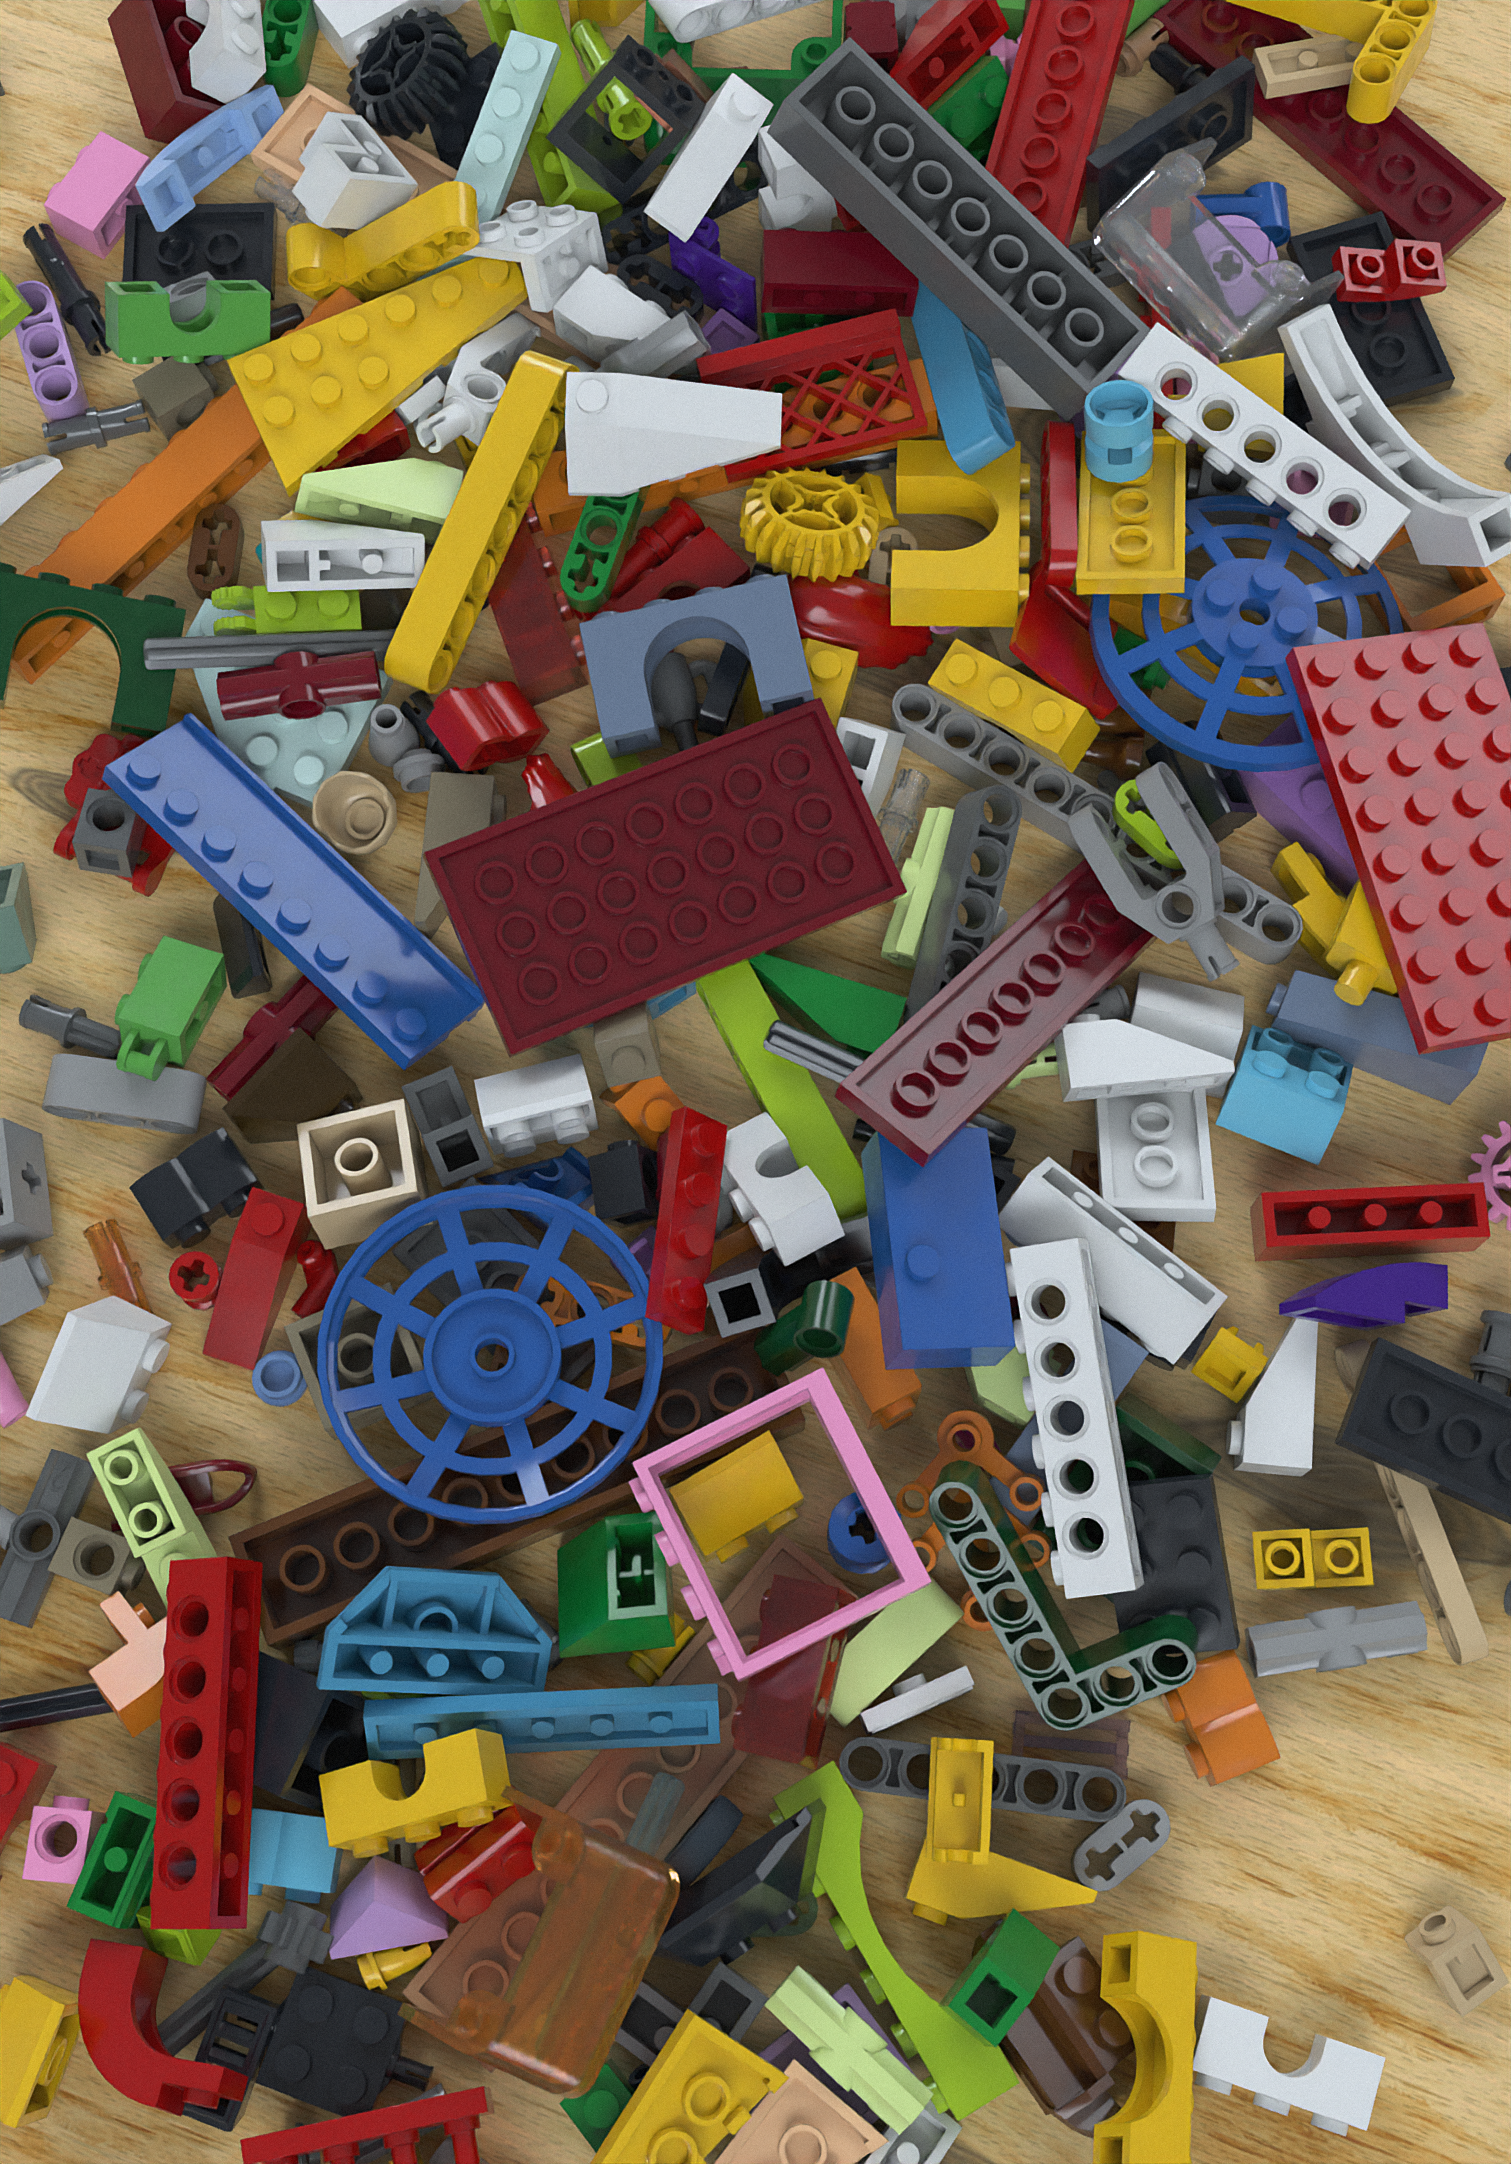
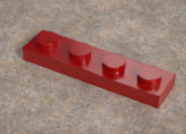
M684 1106L671 1112L645 1317L691 1335L704 1330L708 1298L704 1283L711 1272L728 1126Z

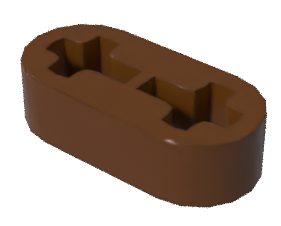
M211 504L203 508L197 514L194 522L187 575L193 590L202 600L206 598L212 600L211 594L215 589L237 586L244 544V529L236 511L225 504ZM225 522L228 529L222 530L219 545H215L211 531L217 530L219 523ZM213 561H217V566L222 576H215L213 584H206L203 576H210Z

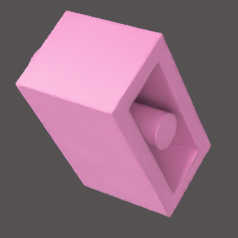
M100 131L89 146H85L79 152L74 166L61 182L56 183L51 188L44 207L55 232L98 257L105 259L125 233L126 205H144L135 185L145 168L150 164V158Z

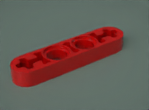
M1047 420L1043 429L1040 449L1042 583L1048 586L1070 588L1075 577L1078 554L1075 429L1073 422Z

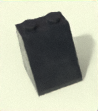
M259 1651L253 1784L281 1798L324 1813L319 1775L365 1762L369 1758L363 1720L366 1699L347 1690L319 1689L316 1686L318 1677Z

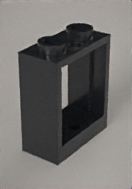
M628 34L563 111L546 138L618 202L624 205L691 130L706 104L697 97L690 85L678 80L658 62L650 49L637 43ZM614 76L671 126L642 160L635 156L585 111Z

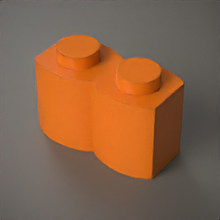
M1234 1649L1222 1651L1196 1662L1195 1673L1189 1682L1161 1694L1162 1702L1173 1723L1182 1721L1191 1743L1184 1745V1752L1191 1770L1197 1779L1205 1776L1210 1787L1281 1758L1270 1728L1256 1702L1249 1680Z

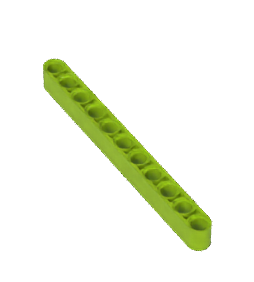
M601 731L570 745L574 762L588 788L643 767L636 753L611 759L602 739ZM744 961L696 981V991L761 1112H767L787 1138L798 1168L800 1169L806 1165L810 1168L829 1193L839 1220L867 1212L863 1171L807 1068L776 1055L763 1047L764 1038L770 1025L775 1020H780L749 961Z

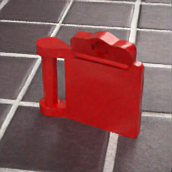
M1041 559L1027 572L1029 574V596L1021 603L1009 643V649L1059 694L1087 708L1096 718L1103 720L1116 709L1118 702L1105 684L1093 656L1089 633L1090 606L1067 587L1043 585ZM1109 617L1112 638H1114L1119 625Z
M99 734L87 750L74 758L72 775L65 784L64 795L68 805L78 809V811L59 833L53 848L55 855L68 861L76 857L72 841L88 788L104 791L112 789L102 780L105 766L145 743L146 740L132 734L126 735L122 741L109 734ZM147 823L140 850L150 854V856L142 865L136 863L132 878L117 877L132 883L133 891L149 897L157 889L167 863L175 849ZM111 826L103 831H113L118 829L119 826Z

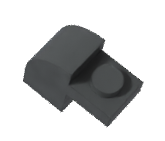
M453 1066L402 1086L443 1188L494 1167Z

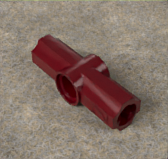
M375 651L320 658L311 652H290L277 657L274 660V665L219 672L216 679L217 694L225 721L277 713L288 719H309L321 715L326 710V706L382 699L381 678Z
M303 975L277 1003L275 1001L268 1002L255 1012L244 1028L243 1039L206 1077V1081L222 1098L229 1102L298 1027L315 1041V1034L332 1018L339 1008L313 982Z

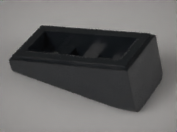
M228 1984L222 1987L194 2061L206 2064L214 2063L248 2076L243 2101L239 2102L220 2098L217 2109L185 2103L182 2115L226 2132L233 2131L245 2114L280 2004ZM231 2013L258 2023L256 2032L226 2021L228 2014ZM220 2038L249 2048L247 2055L219 2044Z

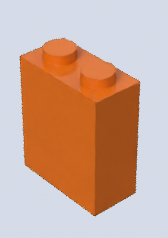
M854 1267L829 1280L848 1288L855 1297V1303L844 1351L839 1356L828 1359L866 1429L869 1431L881 1425L884 1432L914 1416L912 1410L917 1407L916 1405L923 1386L913 1369L885 1370L878 1305L857 1267Z

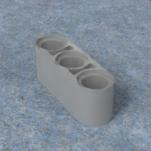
M74 1054L53 1055L42 1103V1110L63 1118L177 1134L197 1133L207 1085L206 1077L188 1070L165 1067L160 1077L156 1081H152L130 1072L118 1070L116 1066L117 1060Z

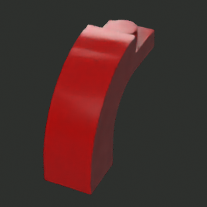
M91 1938L80 1976L78 2015L83 2041L88 2054L105 2080L117 2091L138 2103L180 2117L182 2116L185 2103L217 2109L220 2098L242 2102L248 2076L222 2066L175 2058L163 2044L157 2028L156 2008L169 1959L144 1947Z

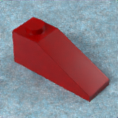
M938 0L919 18L889 75L923 109L927 110L1010 29L997 1Z
M252 1187L232 1237L202 1352L203 1355L250 1371L254 1370L263 1355L297 1267V1250L302 1243L307 1241L312 1228L307 1215V1207L304 1203Z

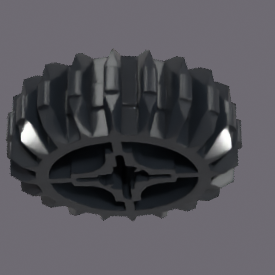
M426 7L417 12L409 9L403 18L395 15L389 26L386 28L380 26L379 34L373 40H367L368 46L364 53L356 56L359 63L349 73L353 81L346 90L351 96L349 105L354 109L355 114L361 115L380 136L390 137L394 135L406 141L413 132L421 135L428 123H437L438 115L444 109H450L448 104L454 96L460 95L461 91L458 85L467 78L468 73L465 67L471 59L466 53L468 44L462 39L461 33L445 16L442 17L436 11L431 12Z

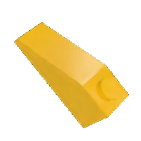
M925 1829L903 1898L915 1902L912 1914L945 1926L949 1915L959 1919L1008 1914L1011 1908L1018 1912L1094 1903L1098 1891L989 1851V1865L953 1861L937 1862L932 1859H926L927 1829Z

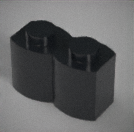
M223 1127L202 1137L181 1152L176 1158L154 1168L129 1187L162 1241L171 1249L180 1245L184 1249L190 1248L200 1243L211 1233L209 1227L219 1218L226 1215L229 1218H235L242 1214L252 1187L261 1190L265 1189L233 1138Z

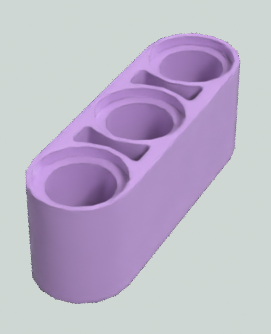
M34 280L24 281L16 287L33 311L15 327L33 393L49 423L86 414L85 409L89 408V402L63 316L48 286ZM49 354H54L53 356H50V357H48V358H44L45 356H47V355H49ZM68 395L66 398L60 401H55L57 398L61 396Z

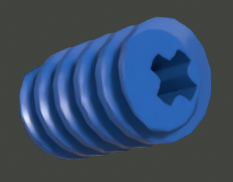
M856 1492L841 1499L832 1510L827 1531L828 1550L835 1562L846 1571L857 1574H875L889 1564L890 1559L876 1532L874 1533L872 1543L865 1544L862 1536L852 1537L855 1525L859 1523L863 1524L866 1531L874 1530ZM896 1510V1512H897V1514H898V1516H899V1518H900V1520H901V1522H902L901 1514Z

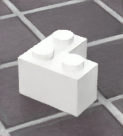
M327 112L299 158L305 170L292 192L306 208L305 213L308 218L316 225L326 229L333 227L359 230L407 203L418 184L361 115Z

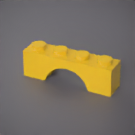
M1139 1930L1103 1935L1100 1997L1113 2006L1125 2020L1135 2045L1137 2069L1134 2086L1125 2105L1111 2118L1094 2124L1092 2164H1192L1190 2143L1191 2114L1194 2108L1192 2081L1193 2051L1196 2045L1194 2019L1195 1989L1198 1982V1969L1196 1965L1197 1942Z

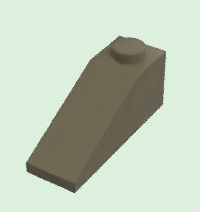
M431 772L415 912L417 929L430 940H432L447 917V912L425 864L423 854L428 850L506 820L507 798L506 795H499L495 776Z

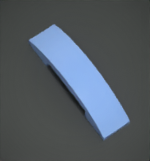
M264 85L209 114L173 140L145 168L135 187L157 232H164L196 206L193 197L243 157L250 154L284 113L273 85Z

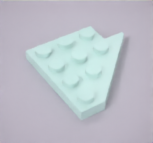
M206 598L185 637L215 636L213 629L214 621L222 617L244 615L255 618L233 609L229 611L213 607L212 600ZM261 666L193 668L218 739L277 795L310 808L313 806V797L324 780L340 771H348L370 728V717L373 710L382 705L393 684V679L387 677L385 671L379 669L382 699L326 706V710L321 715L309 719H288L277 713L225 721L217 694V673Z

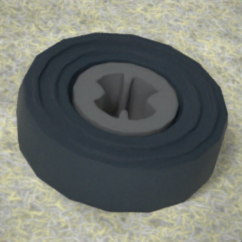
M721 1794L712 1800L683 1838L658 1866L655 1873L656 1878L676 1895L688 1888L710 1864L739 1826L744 1816L740 1809Z

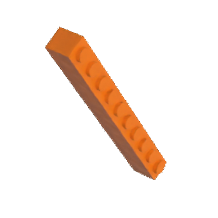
M341 286L330 297H324L319 300L313 307L311 314L294 330L286 331L281 337L363 303ZM234 384L223 396H217L212 399L206 406L203 414L187 429H182L175 433L167 447L150 463L141 465L133 473L130 482L114 496L104 499L97 506L91 518L78 530L67 533L60 540L57 549L40 565L29 568L23 575L38 578L40 572L59 574L69 578L71 586L91 589L92 584L95 583L107 584L122 589L124 591L123 596L126 597L193 534L196 516L203 508L211 504H225L271 461L237 384ZM69 617L53 618L35 625L22 637L17 645L12 668L32 685L94 626L83 620Z

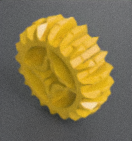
M788 466L781 473L767 471L764 478L754 479L752 487L747 490L746 497L743 498L741 504L740 537L745 540V550L756 553V561L758 563H771L774 573L786 571L791 573L793 579L798 575L805 576L813 583L818 576H823L830 582H834L838 575L852 577L855 569H864L867 560L871 557L872 550L876 549L879 536L877 532L879 527V511L873 507V498L862 494L860 485H848L843 475L833 477L827 475L825 469L821 472L810 471L807 466H804L801 471H795Z

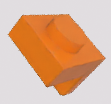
M661 1076L609 1087L599 1096L605 1106L616 1111L644 1147L654 1151L657 1150L658 1138L670 1126L671 1112L685 1106Z

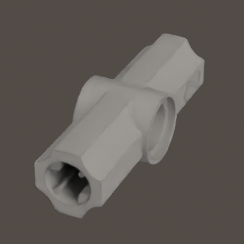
M683 310L641 340L636 337L605 358L600 363L601 367L594 372L624 373L665 379L678 369L687 366L697 357H700L709 349V345L695 319L686 310Z
M1417 1601L1356 1610L1355 1606L1339 1607L1304 1614V1619L1258 1624L1245 1629V1647L1254 1678L1314 1668L1316 1673L1366 1665V1660L1392 1658L1428 1650L1426 1623Z

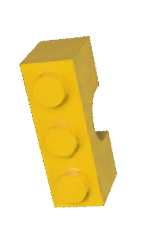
M957 638L928 681V684L934 691L987 723L993 722L1007 730L1027 747L1070 773L1074 772L1100 731V727L1087 708Z
M474 1728L422 1744L426 1764L425 1776L419 1789L409 1798L403 1791L398 1765L368 1760L319 1775L329 1847L353 1850V1857L355 1858L371 1857L389 1851L388 1842L405 1837V1841L408 1843L422 1842L439 1837L441 1835L440 1827L458 1822L459 1827H472L493 1821V1811L514 1805L502 1734Z

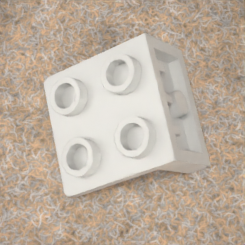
M532 200L512 203L507 207V212L496 220L480 224V241L478 245L463 253V255L521 262L531 310L548 313L553 309L552 307L589 265H592L602 273L608 271L597 213L578 211L572 205H558L555 207L537 206L536 202Z

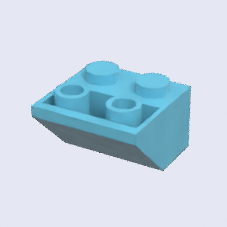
M1252 1025L1236 1064L1235 1072L1223 1097L1215 1124L1319 1165L1344 1112L1354 1064L1346 1062L1341 1055L1330 1049H1313L1295 1042L1289 1034L1276 1028L1263 1029Z

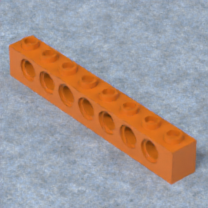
M922 358L911 360L909 364L928 423V433L901 440H928L938 437L937 409ZM896 361L883 368L868 371V373L889 383L898 367ZM843 374L833 381L818 385L839 395L850 376ZM900 380L897 387L905 391L902 380ZM859 381L847 400L871 411V406L875 405L882 393ZM793 387L783 393L782 405L789 408L800 389ZM809 394L797 413L821 424V419L825 418L832 405ZM891 397L886 403L887 406L878 415L893 424L913 419L910 406ZM840 410L836 416L838 418L833 421L828 429L845 437L856 434L864 420ZM790 423L787 428L789 431L785 432L781 437V443L793 450L806 447L814 434ZM872 425L870 430L877 429V428H875V426ZM898 440L791 468L795 471H801L804 466H807L811 470L897 448ZM553 449L533 494L536 511L545 538L576 530L588 497L571 496L568 493L566 449ZM758 455L738 462H734V464L736 465L739 463L755 460L758 457ZM714 465L687 473L685 478L672 482L664 480L654 483L650 486L641 513L667 507L668 502L673 497H679L686 502L753 485L754 479L764 478L766 474L728 483L723 466Z

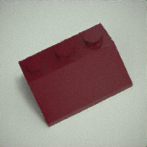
M122 0L107 20L145 138L170 144L194 124L226 105L193 88L191 84L189 51L199 40L206 26L186 15L185 0Z

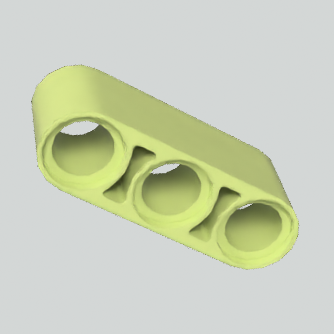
M930 1575L929 1577L932 1582L928 1586L887 1606L806 1683L805 1686L843 1728H846L964 1615V1611Z

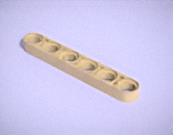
M1365 1339L1336 1347L1334 1351L1336 1366L1349 1401L1370 1348L1369 1343ZM1374 1462L1448 1653L1458 1666L1486 1658L1489 1655V1648L1483 1627L1427 1486Z

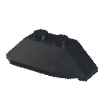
M821 1798L816 1799L616 1936L621 1947L701 1968L718 1956L725 1965H728L755 1946L749 1935L767 1924L771 1932L775 1933L802 1914L797 1903L811 1893L813 1889L827 1808Z

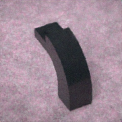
M868 1212L839 1220L845 1234L844 1236L787 1266H784L772 1248L763 1251L757 1245L731 1258L712 1271L705 1280L704 1288L721 1337L724 1338L776 1322L782 1308L802 1297L805 1288L815 1281H829L854 1267H857L860 1275L874 1272Z

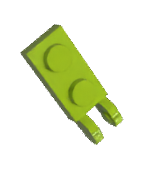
M266 585L253 586V589L245 586H226L215 589L211 594L212 605L217 609L228 611L231 609H255V619L243 615L222 617L214 621L213 629L215 636L362 631L359 589L267 592Z

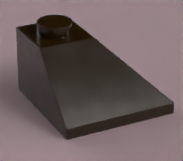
M298 1027L222 1109L241 1136L250 1144L297 1141V1124L358 1110L361 1108L359 1103L363 1100V1097L356 1083L307 1033Z

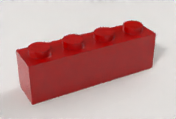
M1484 1182L1261 1192L1250 1207L1255 1261L1475 1251L1491 1237Z

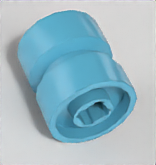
M1114 380L1104 382L1093 388L1086 396L1084 404V426L1086 430L1085 462L1088 470L1099 479L1117 483L1132 481L1144 475L1152 465L1154 401L1151 392L1143 385L1133 381Z

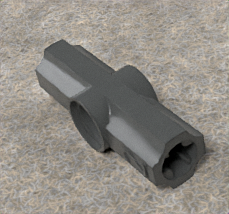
M51 1449L25 1512L15 1519L10 1528V1547L0 1568L1 1618L31 1629L33 1628L55 1576V1573L48 1571V1567L71 1516L79 1519L96 1479V1474L90 1462L68 1453ZM50 1524L53 1531L52 1542L43 1551L35 1553L31 1546L33 1533L40 1526Z

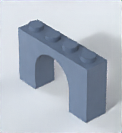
M769 574L758 575L742 585L725 589L721 587H708L699 590L691 597L674 601L657 599L648 602L641 609L624 613L616 611L602 612L594 616L590 621L579 623L602 739L611 759L662 747L651 694L653 675L658 664L669 651L693 639L713 638L722 640L738 648L747 657L753 669L764 719L814 700L786 574L776 577Z

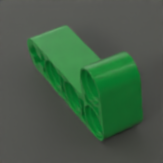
M266 0L262 17L266 72L262 77L265 85H273L278 97H291L304 89L309 75L319 30L312 0Z
M651 485L638 488L639 492L622 497H587L560 573V583L566 600L575 610L583 613L596 612L609 600ZM609 526L617 531L614 540L609 544L596 545L590 541L591 534L598 527ZM589 558L594 562L592 576L596 587L587 586L584 592L580 593L575 582H585L590 571L587 559Z

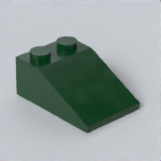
M1129 1391L1115 1407L1128 1482L1213 1473L1222 1458L1221 1455ZM1080 1459L1069 1474L1068 1479L1077 1490L1088 1491L1094 1482V1472L1087 1462ZM1042 1514L1032 1530L1045 1533L1052 1543V1551L1058 1550L1055 1528L1046 1526ZM1082 1518L1077 1526L1079 1541L1087 1548L1099 1549L1103 1543L1102 1527L1091 1518ZM1027 1541L1044 1553V1548L1038 1541ZM1113 1593L1101 1594L1114 1604Z

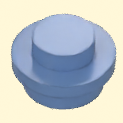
M285 1350L270 1352L258 1361L253 1370V1388L258 1397L269 1405L276 1407L291 1405L298 1401L307 1390L306 1381L296 1356L292 1352Z

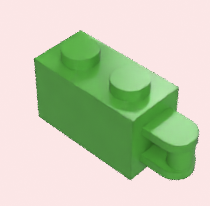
M163 936L155 952L145 955L138 971L136 986L130 995L124 994L115 1012V1024L119 1025L122 1041L116 1062L118 1070L156 1081L167 1063L184 1068L227 987L224 954Z

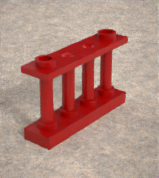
M481 2086L241 2139L243 2164H299V2156L321 2151L324 2163L355 2164V2156L360 2155L359 2143L383 2138L384 2149H391L393 2164H418L415 2143L421 2142L419 2130L443 2125L445 2136L451 2135L455 2164H481L475 2130L481 2128L480 2116L494 2113L491 2089Z

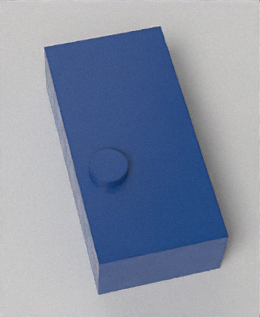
M963 1128L924 1167H921L876 1131L861 1152L885 1370L996 1366L1016 1345L987 1128Z

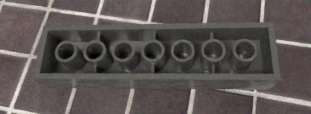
M849 37L784 99L767 133L1066 422H1069L1084 406L1086 396L1091 390L1106 382L1151 331L1145 323L852 38Z

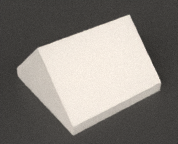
M1139 972L1128 1023L1234 1062L1243 1031L1244 996ZM1227 1083L1224 1086L1205 1088L1206 1095L1222 1099Z

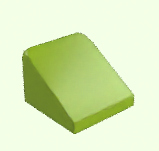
M151 1906L141 1907L136 1914L151 1951L194 1966H201L221 1934V1929H150Z

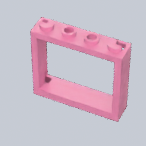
M823 1367L632 1462L639 1477L629 1481V1485L643 1513L655 1509L664 1530L654 1536L669 1567L680 1562L691 1583L680 1590L695 1621L707 1616L717 1638L708 1642L707 1646L722 1676L733 1671L738 1682H741L925 1588L932 1582ZM810 1401L899 1579L746 1657L659 1476Z

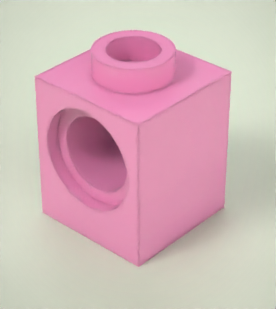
M54 1795L52 1807L34 1806L22 1879L76 1884L101 1824H104L106 1813L88 1811L90 1799ZM68 1822L76 1830L77 1843L71 1853L62 1856L55 1849L54 1835L62 1824Z

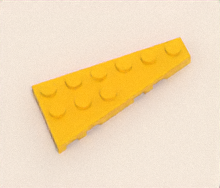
M485 257L472 258L226 360L289 498L299 490L303 474L312 473L319 466L325 468L338 456L337 451L358 434L365 435L423 386V379L441 364L444 367L447 366L458 356V350L478 333H484L492 328L528 297L525 280L516 262Z

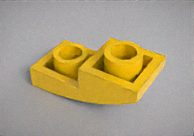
M1368 1527L1310 1531V1528L1252 1532L1257 1590L1374 1587Z

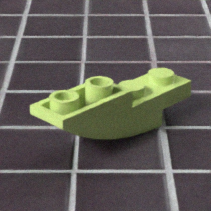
M140 1427L86 1453L134 1557L142 1556L167 1609L166 1589L169 1583L170 1560L218 1556L174 1476Z

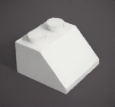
M114 1295L68 1312L25 1416L35 1421L110 1434L130 1423L134 1424L140 1418L148 1403L149 1394L144 1392L149 1378L152 1373H156L161 1368L168 1355L170 1344L165 1340L172 1323Z

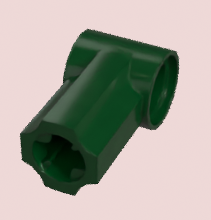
M815 1281L809 1284L804 1290L800 1305L757 1333L753 1349L759 1355L762 1368L778 1377L785 1371H794L814 1357L824 1359L839 1356L845 1348L853 1313L855 1297L852 1292L845 1286L832 1281Z

